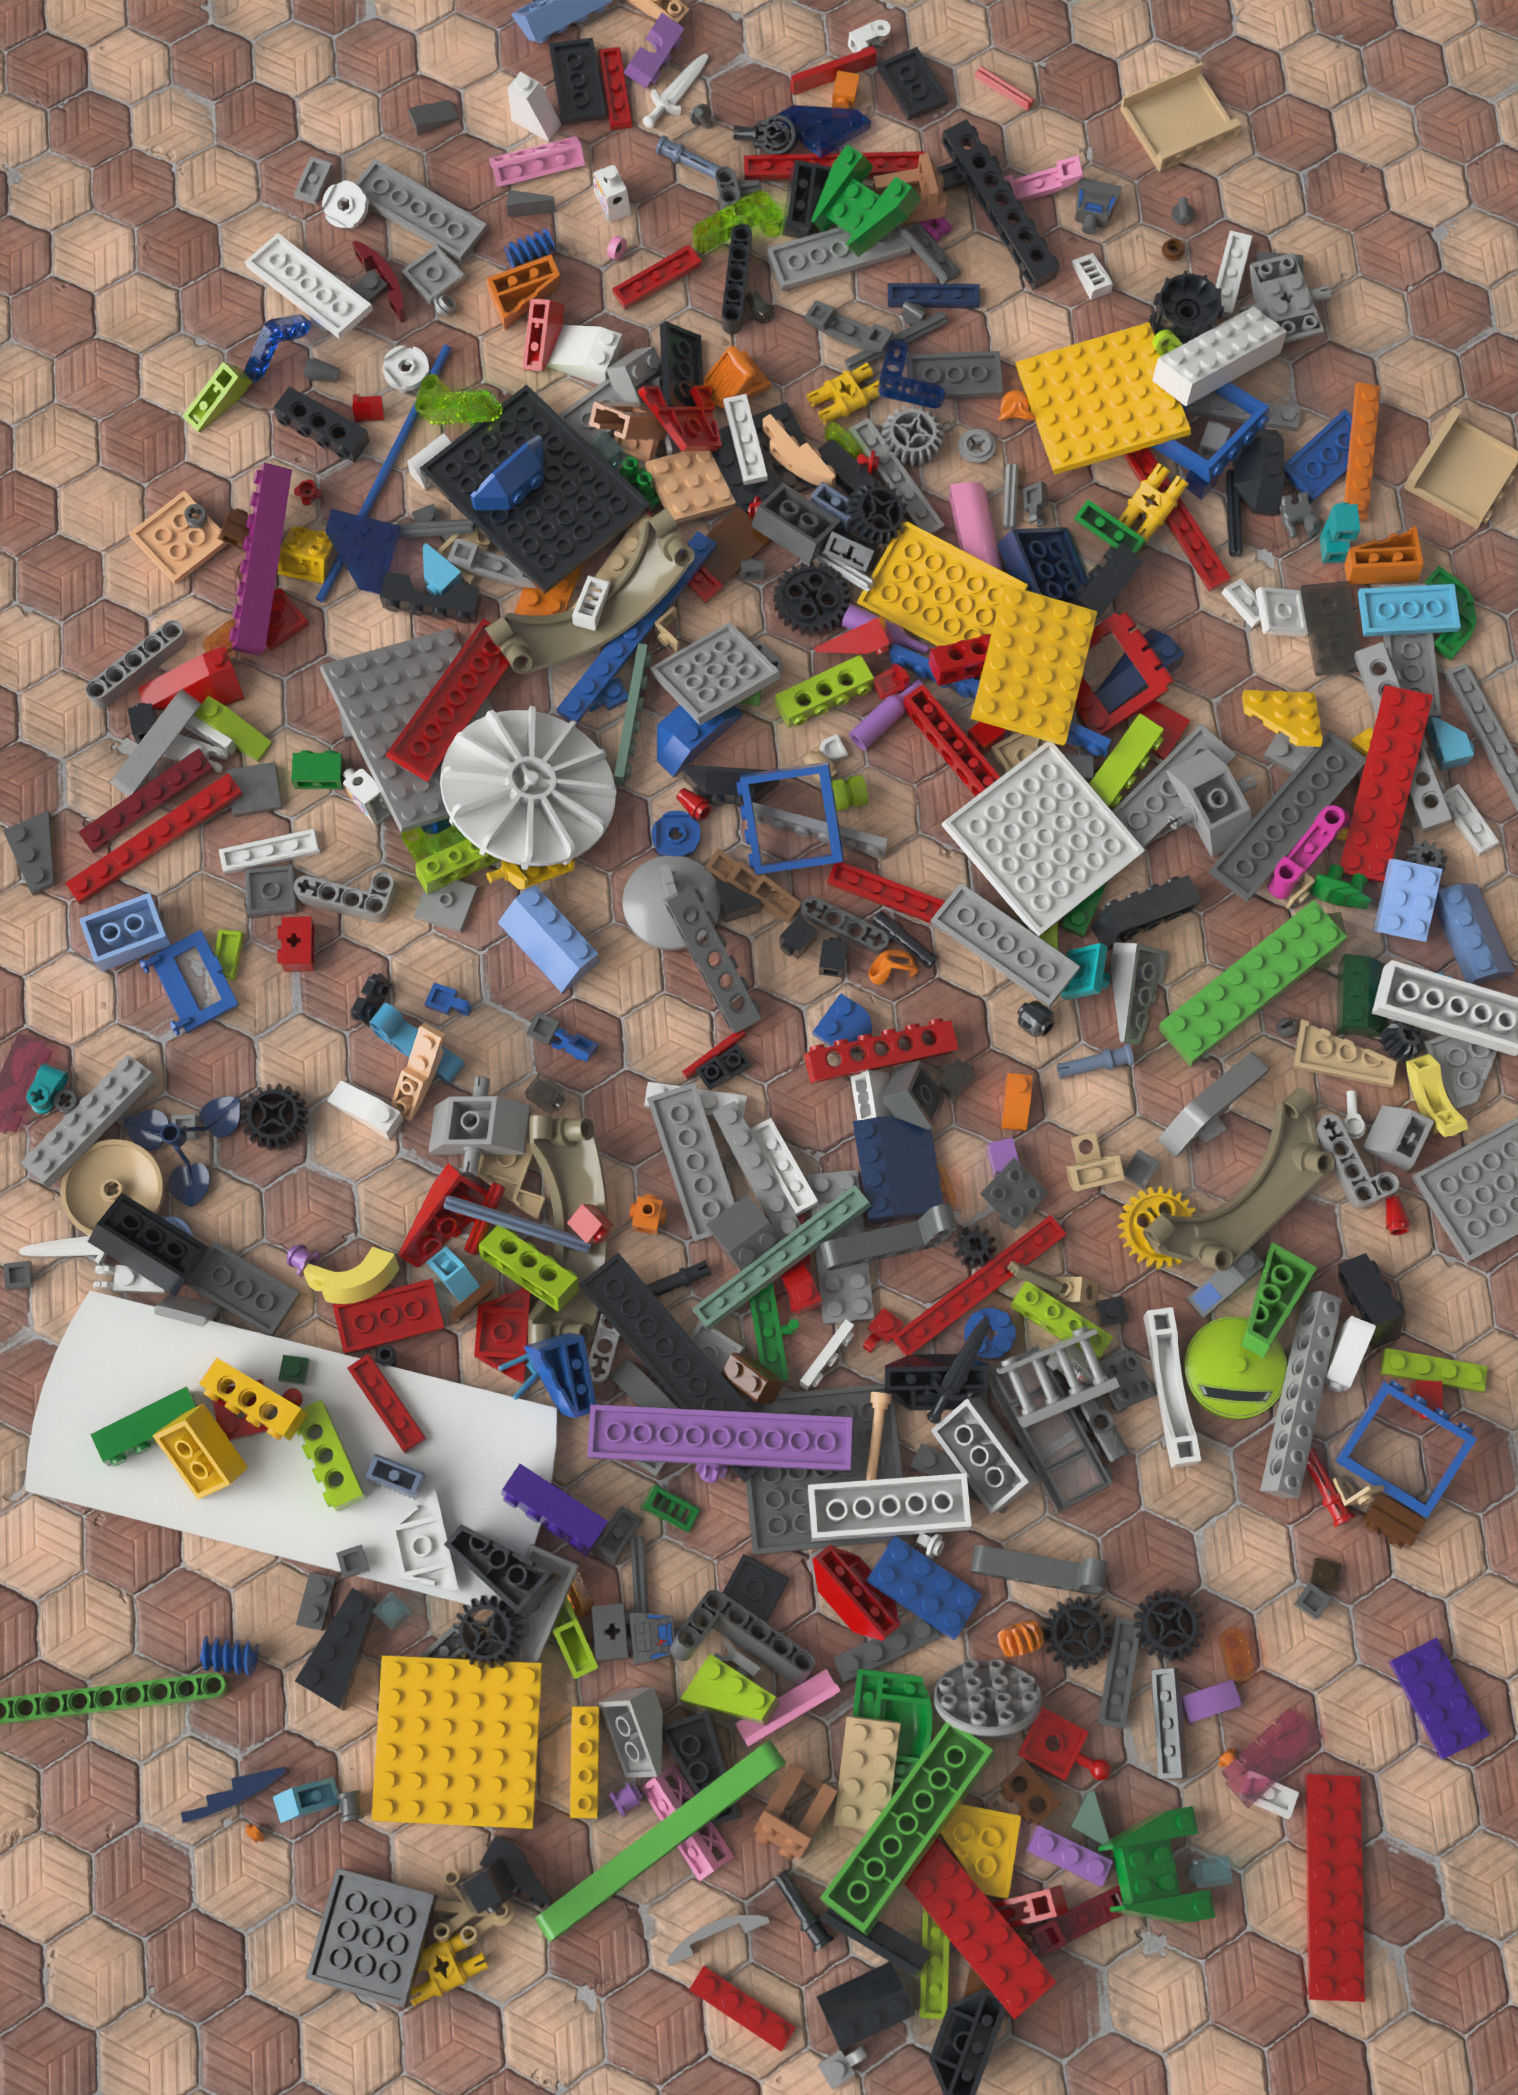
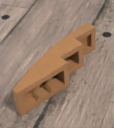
M719 848L704 867L714 878L762 900L761 908L786 923L791 920L801 905L799 900L764 874L755 875V871L741 861L736 862Z

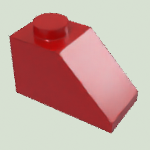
M799 1261L780 1276L798 1316L822 1305L821 1296L802 1261Z

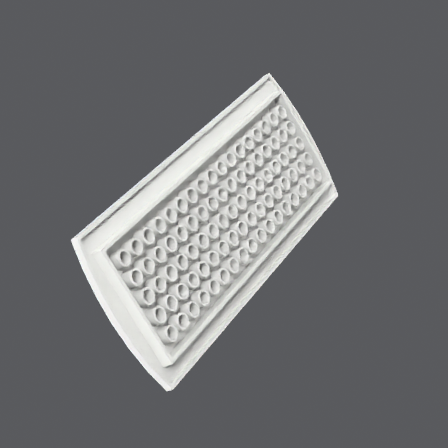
M89 1291L71 1320L55 1353L41 1391L28 1450L25 1491L341 1572L336 1553L362 1544L370 1571L356 1575L357 1577L470 1606L471 1599L477 1598L480 1602L482 1595H487L489 1600L492 1595H498L452 1552L451 1555L459 1591L402 1580L390 1526L405 1516L413 1506L418 1505L431 1491L436 1490L448 1539L462 1524L525 1557L529 1545L536 1544L542 1524L529 1519L520 1508H513L505 1503L501 1491L519 1463L552 1484L557 1448V1408L519 1398L514 1400L511 1396L376 1363L427 1438L405 1454L347 1369V1367L360 1358L209 1321L203 1327L155 1315L154 1306L94 1291ZM283 1355L310 1359L305 1386L279 1382L278 1377ZM217 1357L253 1380H264L265 1387L280 1396H283L284 1392L290 1388L298 1389L303 1395V1402L299 1406L301 1409L322 1400L327 1407L366 1498L338 1512L333 1506L328 1507L322 1495L323 1492H326V1489L322 1482L317 1483L312 1469L316 1468L312 1458L309 1460L306 1458L302 1449V1445L306 1444L302 1435L297 1436L295 1434L291 1441L282 1437L279 1441L266 1432L230 1441L248 1468L230 1485L197 1499L157 1442L150 1445L151 1449L139 1455L134 1453L126 1457L127 1461L123 1464L112 1467V1465L107 1466L102 1462L90 1434L186 1386L192 1391L198 1406L204 1403L216 1421L213 1401L203 1394L205 1389L199 1383ZM278 1409L270 1412L271 1419L277 1416ZM240 1411L239 1414L236 1416L238 1418H243L246 1416V1414ZM321 1427L312 1429L310 1433L311 1439L320 1438L323 1434V1429ZM327 1450L323 1452L320 1458L321 1462H330L333 1458V1451ZM375 1454L425 1473L427 1478L418 1499L414 1500L368 1481L366 1473ZM334 1475L331 1479V1485L333 1487L340 1486L344 1481L343 1475Z

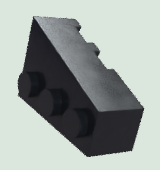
M500 1856L455 1883V1886L470 1913L480 1914L486 1910L490 1914L508 1901V1898L513 1895L511 1891L517 1884Z

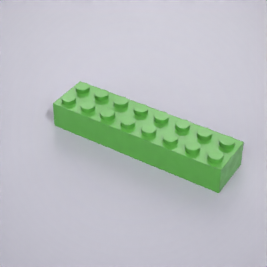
M1313 900L1159 1024L1158 1030L1191 1067L1340 948L1347 936Z
M946 1722L820 1898L823 1903L868 1936L993 1760V1750L972 1734L961 1731Z

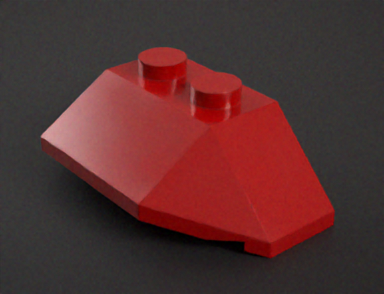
M830 1544L812 1559L819 1594L852 1632L883 1641L901 1625L895 1601L866 1582L871 1569L859 1556L837 1549L836 1546Z

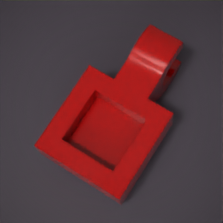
M883 1307L867 1329L872 1334L863 1343L862 1348L871 1353L881 1340L888 1344L892 1340L891 1337L901 1329L904 1323Z

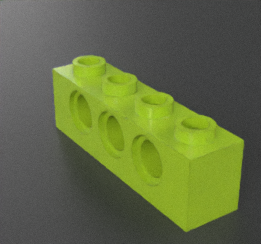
M860 654L776 694L775 706L788 728L794 725L800 726L810 717L815 715L821 716L831 707L836 705L842 706L849 702L852 697L857 695L863 696L869 693L871 688H873L874 677ZM847 680L852 684L845 686L841 682ZM826 690L829 691L831 694L828 696H823L820 694V692ZM808 701L810 704L807 706H801L799 702Z
M466 839L417 862L416 876L428 895L501 859L488 853L482 856L479 854L481 849Z
M497 1226L479 1244L481 1259L558 1312L579 1291L578 1278L573 1271L562 1268L554 1258L539 1252L531 1242L523 1241L511 1229Z
M1025 1281L1011 1303L1010 1308L1061 1341L1072 1337V1331L1087 1326V1329H1096L1098 1334L1088 1338L1098 1360L1113 1339L1112 1335L1028 1281ZM1074 1343L1083 1352L1080 1343Z
M319 1400L302 1408L307 1417L297 1430L296 1435H302L306 1443L302 1445V1449L308 1460L312 1458L316 1468L312 1469L317 1483L322 1482L326 1489V1492H323L322 1495L327 1506H333L338 1512L365 1499L366 1496L325 1403ZM321 1427L323 1429L322 1436L318 1439H311L310 1433L312 1429ZM327 1450L333 1451L332 1460L328 1463H322L320 1459L322 1453ZM336 1474H342L344 1477L343 1483L338 1487H333L331 1485L332 1477Z

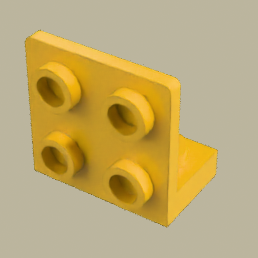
M301 526L291 527L281 544L278 574L323 584L326 579L327 558L337 542V535L326 531L309 530Z

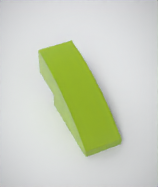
M566 1597L554 1625L553 1633L574 1679L599 1667L569 1599Z

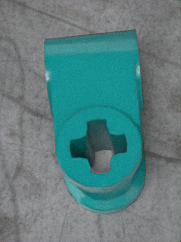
M46 1063L40 1066L26 1094V1099L34 1112L37 1114H47L53 1109L54 1097L65 1088L69 1078L68 1072Z

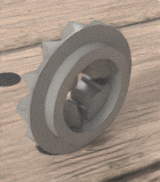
M982 429L966 431L960 437L958 443L961 457L967 459L969 464L977 462L980 465L981 462L989 461L991 456L994 455L996 448L992 435ZM973 444L976 446L981 445V451L977 449L972 450Z

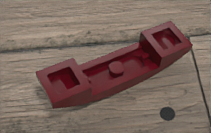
M355 240L352 242L355 256L366 272L375 268L382 280L388 284V289L390 290L387 294L389 306L401 323L405 322L403 296L395 273L375 250Z
M1117 1885L1068 1910V1913L1057 1916L1031 1930L1030 1932L1033 1934V1938L1042 1956L1044 1957L1067 1945V1943L1124 1915L1110 1911V1907L1123 1905L1120 1886Z

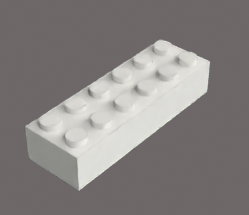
M1251 307L1158 358L1152 381L1182 404L1188 406L1279 355L1287 331L1260 310Z
M1393 960L1383 967L1372 1010L1373 1014L1513 1056L1518 1055L1517 997Z
M967 1473L808 1485L812 1542L963 1531L971 1528Z

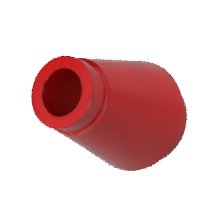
M682 788L676 795L679 803L695 820L703 821L712 810V805L709 804L708 799L686 788Z
M1399 1196L1386 1198V1229L1389 1230V1234L1397 1236L1408 1233L1411 1222Z

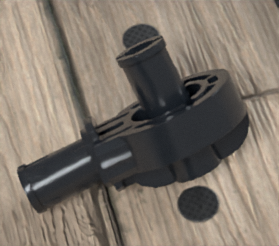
M773 115L765 121L757 120V125L753 127L734 126L733 130L737 131V133L733 132L734 140L754 141L755 148L764 149L770 155L789 154L795 148L798 141V130L795 124L783 115ZM779 121H785V122H787V123L790 125L791 130L789 129V127H788L787 125H785L784 123L779 122Z

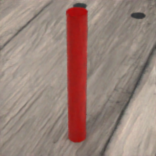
M741 1030L736 1034L732 1033L682 1071L683 1076L689 1079L697 1073L695 1069L713 1057L720 1056L746 1036L745 1031Z

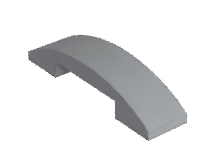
M455 538L448 561L467 571L497 582L519 587L537 588L507 557L481 550L478 544Z
M738 1915L717 1920L688 1936L676 1947L666 1962L670 1966L693 1956L694 1953L690 1944L738 1923H741L743 1931L746 1933L770 1921L768 1917L760 1915Z

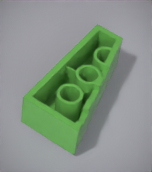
M1271 1243L1264 1260V1266L1261 1271L1241 1346L1264 1359L1312 1280L1317 1267L1277 1244Z

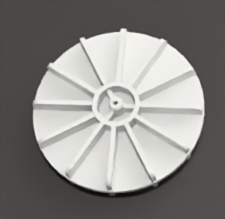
M530 706L528 711L509 710L496 713L494 710H490L485 717L471 723L455 736L446 752L441 768L440 787L442 798L450 816L449 822L452 826H456L469 841L481 849L479 854L485 856L488 853L501 860L520 864L522 870H527L528 866H548L559 863L567 865L572 859L589 850L603 836L613 816L616 786L611 769L605 759V750L599 749L590 738L575 727L576 721L572 719L570 723H567L557 717L536 712L535 706Z

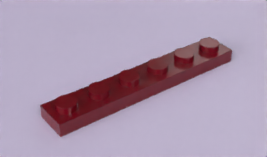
M198 748L81 829L78 833L89 849L95 853L209 774L214 768Z

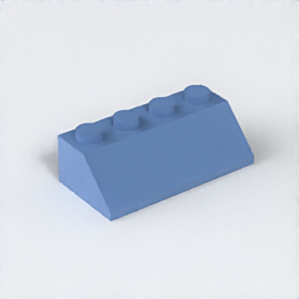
M535 0L511 14L528 40L542 43L550 39V34L554 32L561 33L567 30L569 24L573 22L580 23L588 18L587 15L591 12L598 13L607 8L606 4L612 2V0Z
M1459 883L1438 890L1434 909L1465 982L1478 986L1514 974L1513 966L1478 885Z
M536 885L527 888L516 897L498 921V924L562 994L600 963L597 951Z

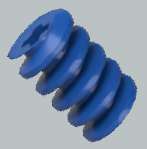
M546 228L542 230V236L536 231L533 234V238L530 235H526L525 242L521 238L517 239V246L512 241L508 243V249L504 246L507 259L512 268L518 267L517 264L519 263L520 265L526 264L527 260L529 262L534 261V257L540 259L543 257V254H546V256L551 255L552 250L556 252L552 237Z
M205 1636L201 1648L200 1662L206 1671H209L213 1666L215 1672H220L224 1666L225 1673H231L234 1668L235 1673L241 1675L245 1669L246 1675L251 1676L257 1666L259 1644L257 1643L255 1649H252L251 1642L247 1641L245 1647L241 1648L240 1640H236L234 1646L231 1647L230 1639L226 1638L223 1646H221L219 1637L215 1638L213 1644H209V1637Z

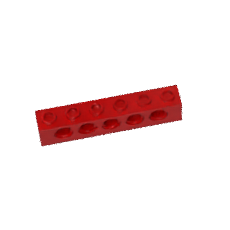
M984 634L977 638L961 640L957 643L945 646L940 645L930 649L928 664L938 686L981 676L992 634Z
M924 684L904 697L905 713L975 797L1001 778Z
M943 1018L928 1021L929 1025L920 1027L919 1023L905 1026V1030L896 1032V1029L893 1028L882 1031L881 1036L872 1037V1034L858 1036V1041L854 1042L842 1039L833 1042L834 1046L825 1048L824 1044L809 1047L810 1051L804 1054V1060L810 1084L860 1074L867 1070L874 1071L954 1053L958 1050L952 1021L944 1022ZM923 1034H929L932 1037V1045H927L923 1041ZM900 1039H905L909 1043V1050H903L900 1047ZM876 1044L884 1046L886 1050L885 1056H881L876 1052ZM852 1049H857L861 1052V1061L853 1059L851 1055ZM829 1054L837 1057V1066H832L828 1063L827 1057Z

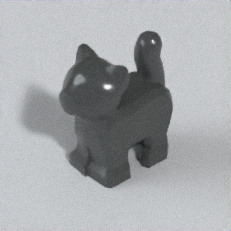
M1308 492L1299 493V500L1296 501V504L1292 503V495L1283 496L1280 500L1278 510L1281 513V522L1289 532L1290 539L1296 538L1297 530L1294 526L1304 523V529L1309 539L1324 524L1323 519L1314 514L1313 508L1308 501Z

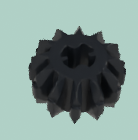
M1394 1021L1387 1025L1380 1034L1381 1039L1379 1042L1384 1046L1383 1051H1387L1389 1058L1394 1057L1396 1062L1402 1061L1406 1063V1061L1412 1060L1419 1055L1423 1049L1422 1044L1424 1041L1419 1037L1420 1032H1417L1413 1025L1409 1026L1406 1023Z
M975 1225L974 1232L968 1226L965 1227V1234L958 1232L956 1237L959 1241L953 1243V1247L959 1249L955 1252L954 1256L956 1258L963 1256L961 1261L963 1266L967 1261H970L971 1269L975 1268L976 1262H978L981 1268L985 1266V1260L990 1262L993 1259L990 1253H994L997 1250V1247L990 1245L995 1242V1237L986 1238L989 1230L985 1229L980 1233L979 1225ZM970 1243H972V1245H974V1243L979 1244L978 1250L976 1249L975 1252L970 1249Z

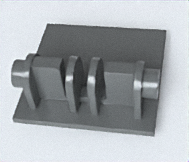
M1015 1158L980 1193L1000 1214V1221L1004 1224L1008 1223L1014 1230L1049 1194Z
M1134 1349L1099 1362L1103 1374H1107L1108 1378L1116 1377L1120 1386L1105 1393L1106 1396L1110 1395L1109 1400L1113 1406L1112 1409H1116L1117 1413L1157 1395Z

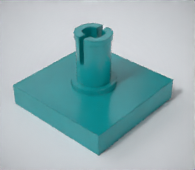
M1098 943L1067 951L1066 957L1079 965L1080 970L1061 993V998L1071 1000L1101 993V988L1105 989L1109 986L1110 981L1106 979H1111V976L1108 973H1104L1108 946Z

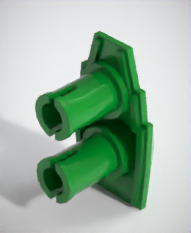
M627 457L628 464L624 459L623 468L619 470V473L651 503V508H653L661 501L654 488L652 475L643 468L638 467V461L635 457Z
M1336 864L1329 867L1327 876L1317 874L1315 882L1310 889L1312 895L1326 903L1367 910L1372 899L1363 894L1364 887L1368 881L1365 875L1356 873L1352 876L1351 883L1341 881L1344 868Z

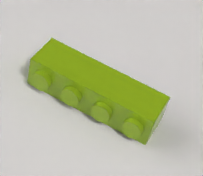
M1140 713L1089 783L1109 809L1111 807L1115 808L1121 802L1123 796L1120 794L1125 787L1127 789L1131 788L1137 779L1134 775L1138 769L1143 770L1151 759L1148 755L1153 749L1157 751L1164 741V738H1162L1164 729Z

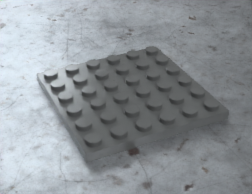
M885 1384L778 1394L772 1404L758 1403L750 1397L742 1398L754 1413L853 1417L850 1471L763 1467L746 1481L753 1556L823 1549L830 1544L836 1547L890 1542L893 1536L812 1542L808 1485L866 1481L875 1409L872 1408L873 1402H870L871 1392L886 1393ZM894 1397L891 1399V1405H888V1410L885 1409L876 1480L903 1478ZM896 1535L901 1540L910 1539L909 1535Z

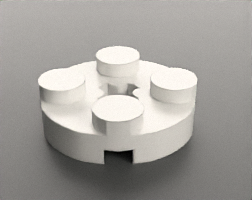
M341 181L342 183L337 185L333 184L325 192L322 201L326 219L338 228L356 229L367 215L370 203L369 198L361 187L352 182ZM349 200V209L342 211V201L347 202Z
M405 345L397 346L391 349L384 358V378L391 387L398 389L401 393H407L422 386L430 373L428 359L425 353L417 347L406 348ZM405 365L408 367L411 365L412 367L409 371L403 372L401 366Z

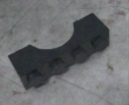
M386 572L380 600L382 607L391 612H398L400 610L415 616L424 614L440 620L449 618L455 619L460 623H476L481 593L480 587L456 583L449 592L441 596H425L414 589L409 575Z

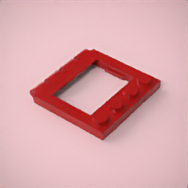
M1127 612L1120 616L1114 613L1095 626L1088 651L1102 642L1103 638L1113 633L1149 688L1109 715L1082 676L1075 709L1089 730L1103 736L1169 692L1168 686L1174 682L1166 667L1156 671L1163 663L1152 648L1143 652L1149 646V643L1141 631L1136 629L1130 633L1136 627V624Z

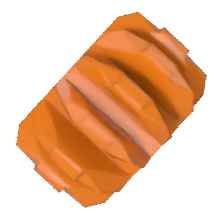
M1025 1620L1010 1625L998 1634L1000 1648L1004 1655L1010 1658L1033 1652L1045 1643L1042 1629L1035 1620Z

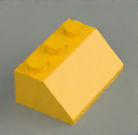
M204 1403L185 1412L153 1435L197 1499L230 1485L248 1468Z

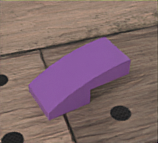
M1233 1679L1182 1696V1708L1188 1724L1242 1705Z

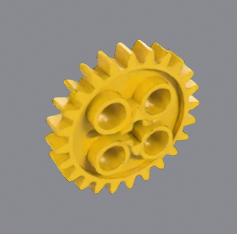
M1159 1186L1156 1193H1154L1152 1187H1149L1146 1190V1194L1140 1190L1137 1193L1138 1198L1132 1196L1129 1199L1131 1205L1125 1204L1122 1207L1127 1213L1119 1215V1218L1125 1221L1117 1225V1228L1124 1230L1119 1235V1238H1126L1127 1240L1122 1246L1123 1248H1132L1129 1256L1139 1255L1137 1263L1145 1259L1146 1267H1150L1155 1262L1157 1269L1162 1267L1163 1262L1167 1269L1172 1267V1261L1176 1265L1182 1263L1180 1259L1156 1253L1143 1235L1145 1228L1139 1226L1137 1222V1217H1143L1147 1221V1226L1151 1224L1161 1214L1159 1212L1160 1205L1165 1206L1170 1215L1192 1216L1191 1214L1196 1208H1187L1190 1200L1187 1199L1182 1202L1180 1200L1181 1192L1174 1197L1172 1196V1188L1163 1193L1162 1186ZM1147 1208L1152 1210V1214L1148 1212Z

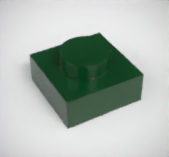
M283 1355L278 1377L279 1382L305 1386L310 1359Z

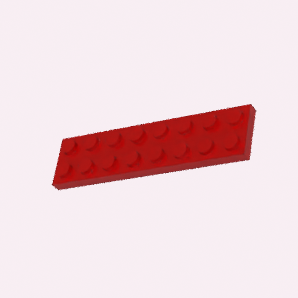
M484 618L387 751V758L426 782L431 779L443 762L455 736L469 725L510 667V663L499 646H496L485 629L492 623Z
M1384 686L1340 866L1344 868V875L1353 876L1356 873L1365 875L1368 880L1384 883L1389 859H1393L1433 700V695Z
M1305 1774L1308 1999L1365 2002L1361 1776Z
M937 1838L904 1885L1012 2018L1016 2020L1057 1982Z

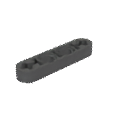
M807 897L802 902L801 914L806 920L872 953L881 954L887 949L889 937L885 931L817 897ZM815 904L817 911L808 913L807 906L811 907ZM823 909H826V911L824 912V915H823V919H822V920L819 919V918H820V913H819V912L823 913ZM831 914H836L841 918V922L837 925H830L827 917ZM853 925H858L862 928L863 932L859 936H852L849 933V928ZM867 931H870L869 937H867V941H863L866 937ZM881 937L883 945L878 944L874 946L872 939Z

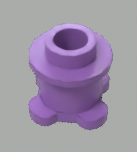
M304 1244L293 1246L287 1253V1264L290 1267H296L298 1269L297 1275L300 1277L304 1276L303 1271L308 1263L316 1266L321 1259L320 1253L315 1252L311 1254L307 1251V1247Z
M628 1782L625 1783L626 1787L617 1793H609L623 1818L627 1816V1811L637 1805L639 1807L642 1806L639 1800L643 1799L635 1784L630 1786Z

